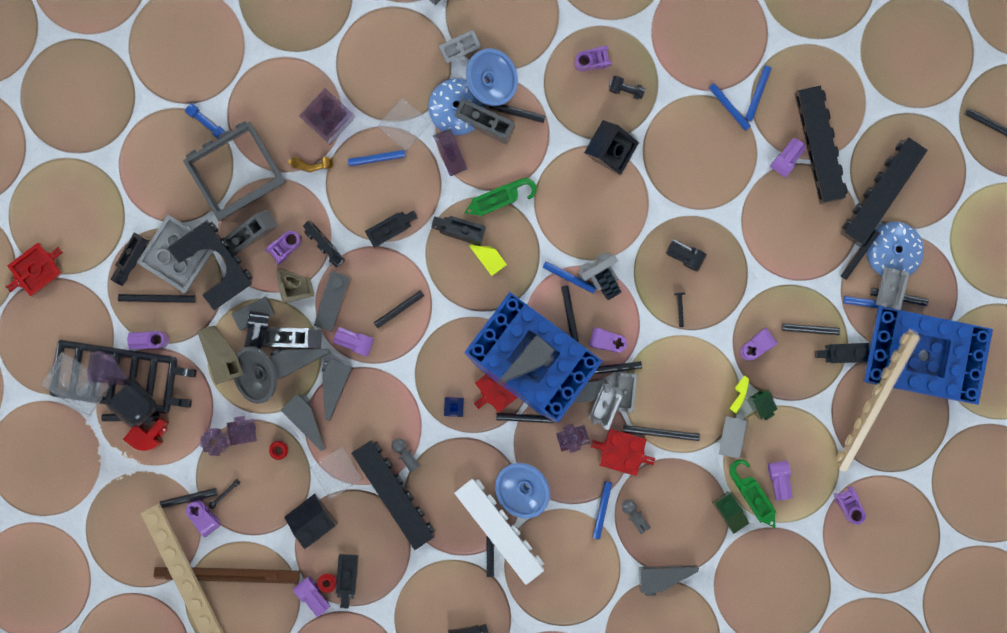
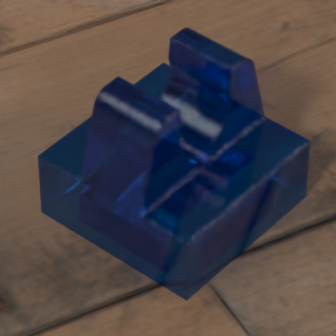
M445 397L444 416L463 417L464 398Z

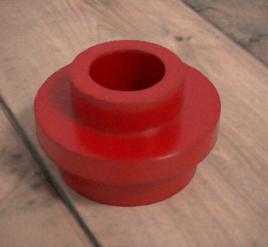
M275 441L269 447V454L275 460L284 459L288 454V446L283 441ZM277 447L282 448L281 454L276 452Z
M325 573L319 577L317 585L322 592L329 593L336 588L337 580L334 575ZM324 580H329L330 586L326 587L323 584Z

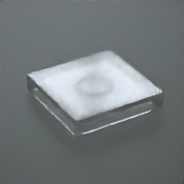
M401 98L377 127L407 152L431 122L406 100Z
M344 447L310 467L330 500L363 480Z

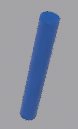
M764 66L745 117L747 121L752 122L772 69L769 66Z
M713 83L709 87L711 92L745 131L748 130L751 125L716 84Z
M405 150L348 159V164L350 167L406 157Z
M545 261L542 267L591 293H594L596 290L594 285Z
M848 296L843 298V304L873 308L880 306L875 305L876 300Z
M607 481L604 483L593 538L600 539L612 487V483Z

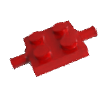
M36 243L7 265L15 279L6 285L8 291L12 292L20 286L25 289L29 296H34L63 274L54 260L63 254V251L57 247L51 253H48L40 243Z
M487 374L475 382L482 394V397L474 403L475 406L478 405V409L488 402L499 413L517 399L515 395L499 385Z
M609 429L607 438L603 443L595 440L591 442L593 444H591L590 448L601 450L602 457L599 464L601 467L637 476L642 462L653 466L654 462L652 461H655V457L644 455L647 439Z

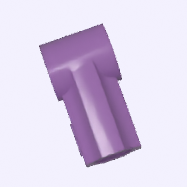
M793 138L784 151L779 153L770 167L785 178L794 168L795 162L807 147L800 140Z
M339 327L333 343L368 357L374 338L360 333L356 334Z
M161 331L128 333L127 345L130 350L165 348L169 343V336ZM157 335H160L161 337V343L159 345L155 343V337Z
M788 460L768 463V472L773 483L775 500L793 498L789 478L791 477V470Z
M308 576L295 586L293 591L318 617L330 608L331 605L318 591L317 584Z

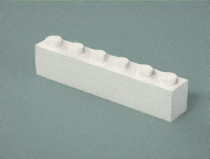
M474 478L470 479L456 490L454 494L525 585H527L544 571L542 567L544 562L538 555L534 556L531 553L533 549L527 540H521L518 536L521 533L515 525L510 526L507 522L509 517L502 509L499 511L496 508L495 504L497 502L491 494L488 496L483 491L485 487L479 479L475 481Z

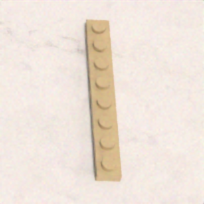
M909 329L907 333L902 335L898 350H895L891 356L890 365L883 370L879 385L876 384L873 388L872 398L865 403L861 418L856 420L854 431L851 435L847 436L843 451H840L836 457L839 470L847 472L920 338L915 331Z
M158 504L142 511L140 514L199 632L224 633L161 505Z

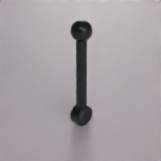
M238 479L234 480L232 485L214 502L209 503V508L214 509L222 498L240 484V481Z

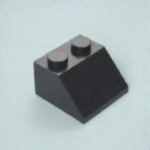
M602 120L584 153L595 162L621 175L639 142L619 125Z
M315 493L284 517L293 535L304 549L308 548L338 524Z

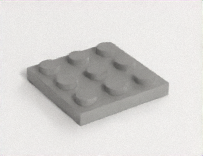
M168 214L137 263L187 294L214 250H199L181 263H178L169 251L168 246L192 229Z

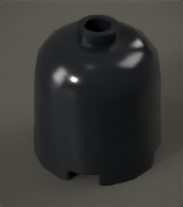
M133 378L130 381L132 385L122 387L112 397L115 401L112 404L108 402L105 406L127 426L136 428L143 423L147 426L154 419L152 415L156 410V402L139 382Z

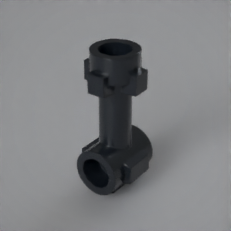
M613 76V79L610 80L609 91L611 93L620 94V91L633 94L634 99L643 98L645 88L642 85L638 84L637 87L624 84V79L618 76Z

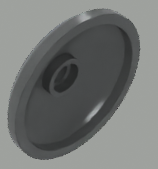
M250 346L241 349L236 356L244 375L235 378V384L248 401L256 404L267 402L274 395L277 385V374L270 357L257 347Z

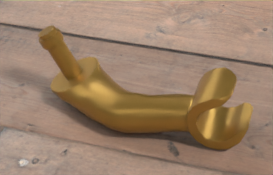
M293 157L291 160H288V164H291L293 168L311 173L321 169L332 168L333 159L331 157H323L320 163L308 164L298 157Z

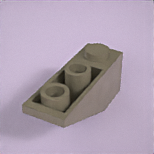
M215 326L197 330L216 385L244 375L238 357Z

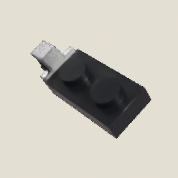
M414 210L406 215L402 211L367 229L365 233L373 247L376 248L408 230V228L412 227L410 222L418 217Z
M434 216L431 228L440 231L445 236L481 246L486 226L453 216L444 217V219Z
M307 221L303 225L306 229L304 233L311 240L313 238L316 240L318 249L323 254H328L329 262L337 268L346 260L312 221Z
M135 232L132 234L115 264L117 268L110 280L121 286L125 284L131 270L136 266L139 256L146 248L147 239Z
M869 343L825 345V350H815V358H826V363L868 362Z
M339 554L336 593L337 598H341L340 608L348 609L350 598L354 599L359 555Z

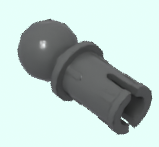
M397 438L392 442V450L400 453L401 456L398 459H402L411 473L420 467V464L411 454L412 450H406V442L401 438Z
M627 499L622 503V510L624 513L631 515L629 521L632 520L640 534H643L644 531L649 530L651 527L641 515L642 511H636V503L631 499Z

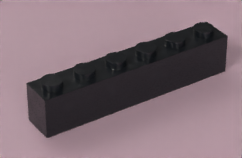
M821 85L798 90L795 93V98L819 203L824 204L846 198L848 190L846 183L842 181L843 168L837 159L839 157V150L837 146H834L833 138H835L833 127H830L829 124L831 116L824 102L826 101L825 91L821 89Z
M909 137L904 141L900 140L894 148L896 152L893 157L890 155L885 161L884 165L886 167L883 172L879 171L873 179L875 181L872 188H867L863 194L864 200L861 204L857 203L852 210L854 215L851 219H847L841 227L843 229L841 235L859 247L866 243L928 151Z
M370 440L351 454L413 549L416 550L435 537V529L430 522L426 523L423 516L425 514L420 506L416 507L413 503L414 497L409 489L405 490L402 486L404 481L398 473L395 475L392 471L393 464L388 457L384 458L381 454L383 449L377 441L373 442V440Z

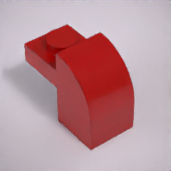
M164 418L158 419L150 431L142 425L131 428L123 440L136 450L147 451L155 449L163 443L157 437L161 438L168 430L166 426L169 422Z

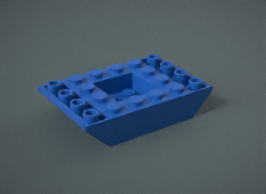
M509 292L464 354L477 368L498 382L536 335L539 336L555 350L551 354L554 357L547 366L543 364L539 369L504 383L501 386L539 414L558 423L603 361Z
M878 306L864 382L879 385L883 370L886 367L888 368L893 352L897 351L900 346L902 335L910 329L915 331L920 338L896 380L893 389L979 405L993 329ZM922 350L928 353V358L925 361L919 358V353Z

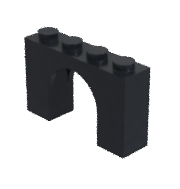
M205 220L169 245L168 249L178 263L203 249L214 250L223 257L226 263L225 276L218 283L203 292V297L211 308L216 310L252 285L251 279L253 276L247 268L245 270L240 265L242 261L236 253L232 254L228 249L230 247L228 241L224 237L220 238L217 234L219 229L214 222L209 223L208 220Z

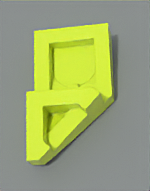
M475 244L469 245L491 276L507 265L495 248Z
M745 375L735 387V391L740 393V395L730 407V411L736 415L741 410L747 397L749 378Z

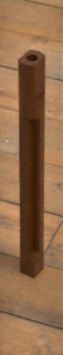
M167 567L154 568L155 579L173 580ZM191 567L198 581L299 584L300 581L299 570Z

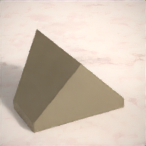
M277 267L278 287L283 303L287 304L315 296L310 278H305Z

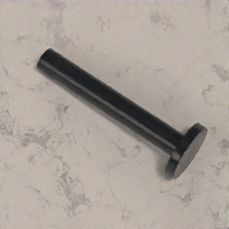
M685 292L674 293V295L678 296L679 327H684L682 295H685Z

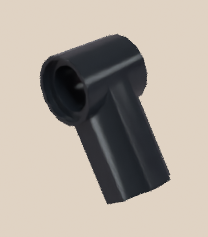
M675 239L672 240L665 253L696 272L699 271L707 256L703 251L694 247L690 248Z
M250 310L244 347L253 346L261 349L264 331L267 330L269 321L268 313Z

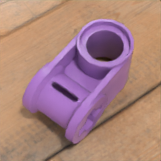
M608 46L579 52L574 61L575 68L580 72L612 66L607 52L609 50ZM579 58H586L588 65H581Z
M287 231L279 239L271 243L265 251L269 252L276 260L275 263L279 265L301 246L302 237L297 232ZM291 235H295L297 239L293 245L288 243V238Z
M594 327L589 346L620 353L625 350L627 341L621 335ZM617 339H621L623 347L620 346L619 349H616L613 341H617Z
M764 328L741 347L740 355L744 360H754L770 350L778 342L769 330ZM753 348L752 354L747 355L748 349Z
M852 486L840 494H834V498L848 522L858 525L865 521L866 513ZM857 510L859 518L854 521L851 518V513Z
M195 500L186 507L187 517L203 537H207L221 526L218 518L203 501ZM198 506V512L194 513L192 510Z

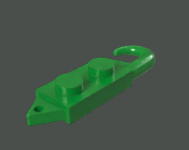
M521 178L473 198L464 213L481 217L512 204L518 198L517 188L524 185L531 187L532 192L527 197L531 199L537 192L536 184L529 178Z
M744 459L735 460L729 468L732 480L758 521L776 528L775 513L777 512L758 482L752 477L741 479L736 472L738 465L743 464L749 468L750 464Z

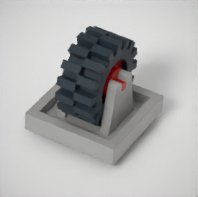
M604 252L596 257L597 261L581 265L579 267L580 271L577 274L584 281L590 278L597 291L601 290L605 298L610 300L621 293L620 287L616 282L618 278L611 265L618 262L615 254Z

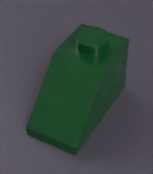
M762 389L746 399L758 419L764 418V420H768L775 415L774 411L777 410V406L769 390Z
M727 491L712 501L733 534L749 524L744 512L730 492Z

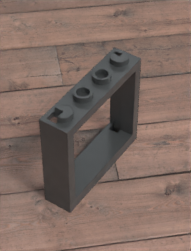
M244 121L241 124L239 123L235 126L236 130L231 133L228 130L220 134V139L215 142L212 140L202 145L203 149L198 152L196 150L191 151L186 155L187 158L183 160L218 221L227 218L287 183L251 122L246 123ZM249 131L276 178L221 210L194 163Z

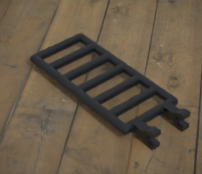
M59 340L57 343L49 391L53 397L105 405L108 402L112 404L115 401L112 397L115 395L120 357L132 358L128 387L132 385L130 381L137 377L139 359L150 361L146 391L152 397L158 362L169 364L163 406L156 405L155 412L167 414L170 411V405L191 408L192 400L172 397L175 375L196 377L197 370L177 367L176 357L67 340ZM64 348L75 349L69 391L58 390ZM83 351L94 352L88 394L77 393ZM102 354L113 355L106 397L95 395Z

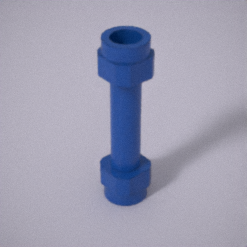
M189 104L185 109V113L192 119L196 118L213 132L212 135L215 138L220 139L219 135L226 131L221 126L217 127L200 113V109L194 104Z

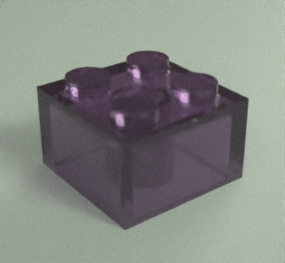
M326 88L299 115L302 121L329 145L356 118Z

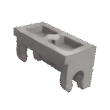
M470 30L438 46L446 63L481 47L474 30Z
M885 267L875 305L901 310L910 272Z
M617 372L615 387L621 390L623 396L616 411L633 413L638 374Z
M602 383L589 414V418L594 425L599 423L603 429L609 430L623 396L619 388Z
M726 416L719 449L720 455L741 458L747 420Z

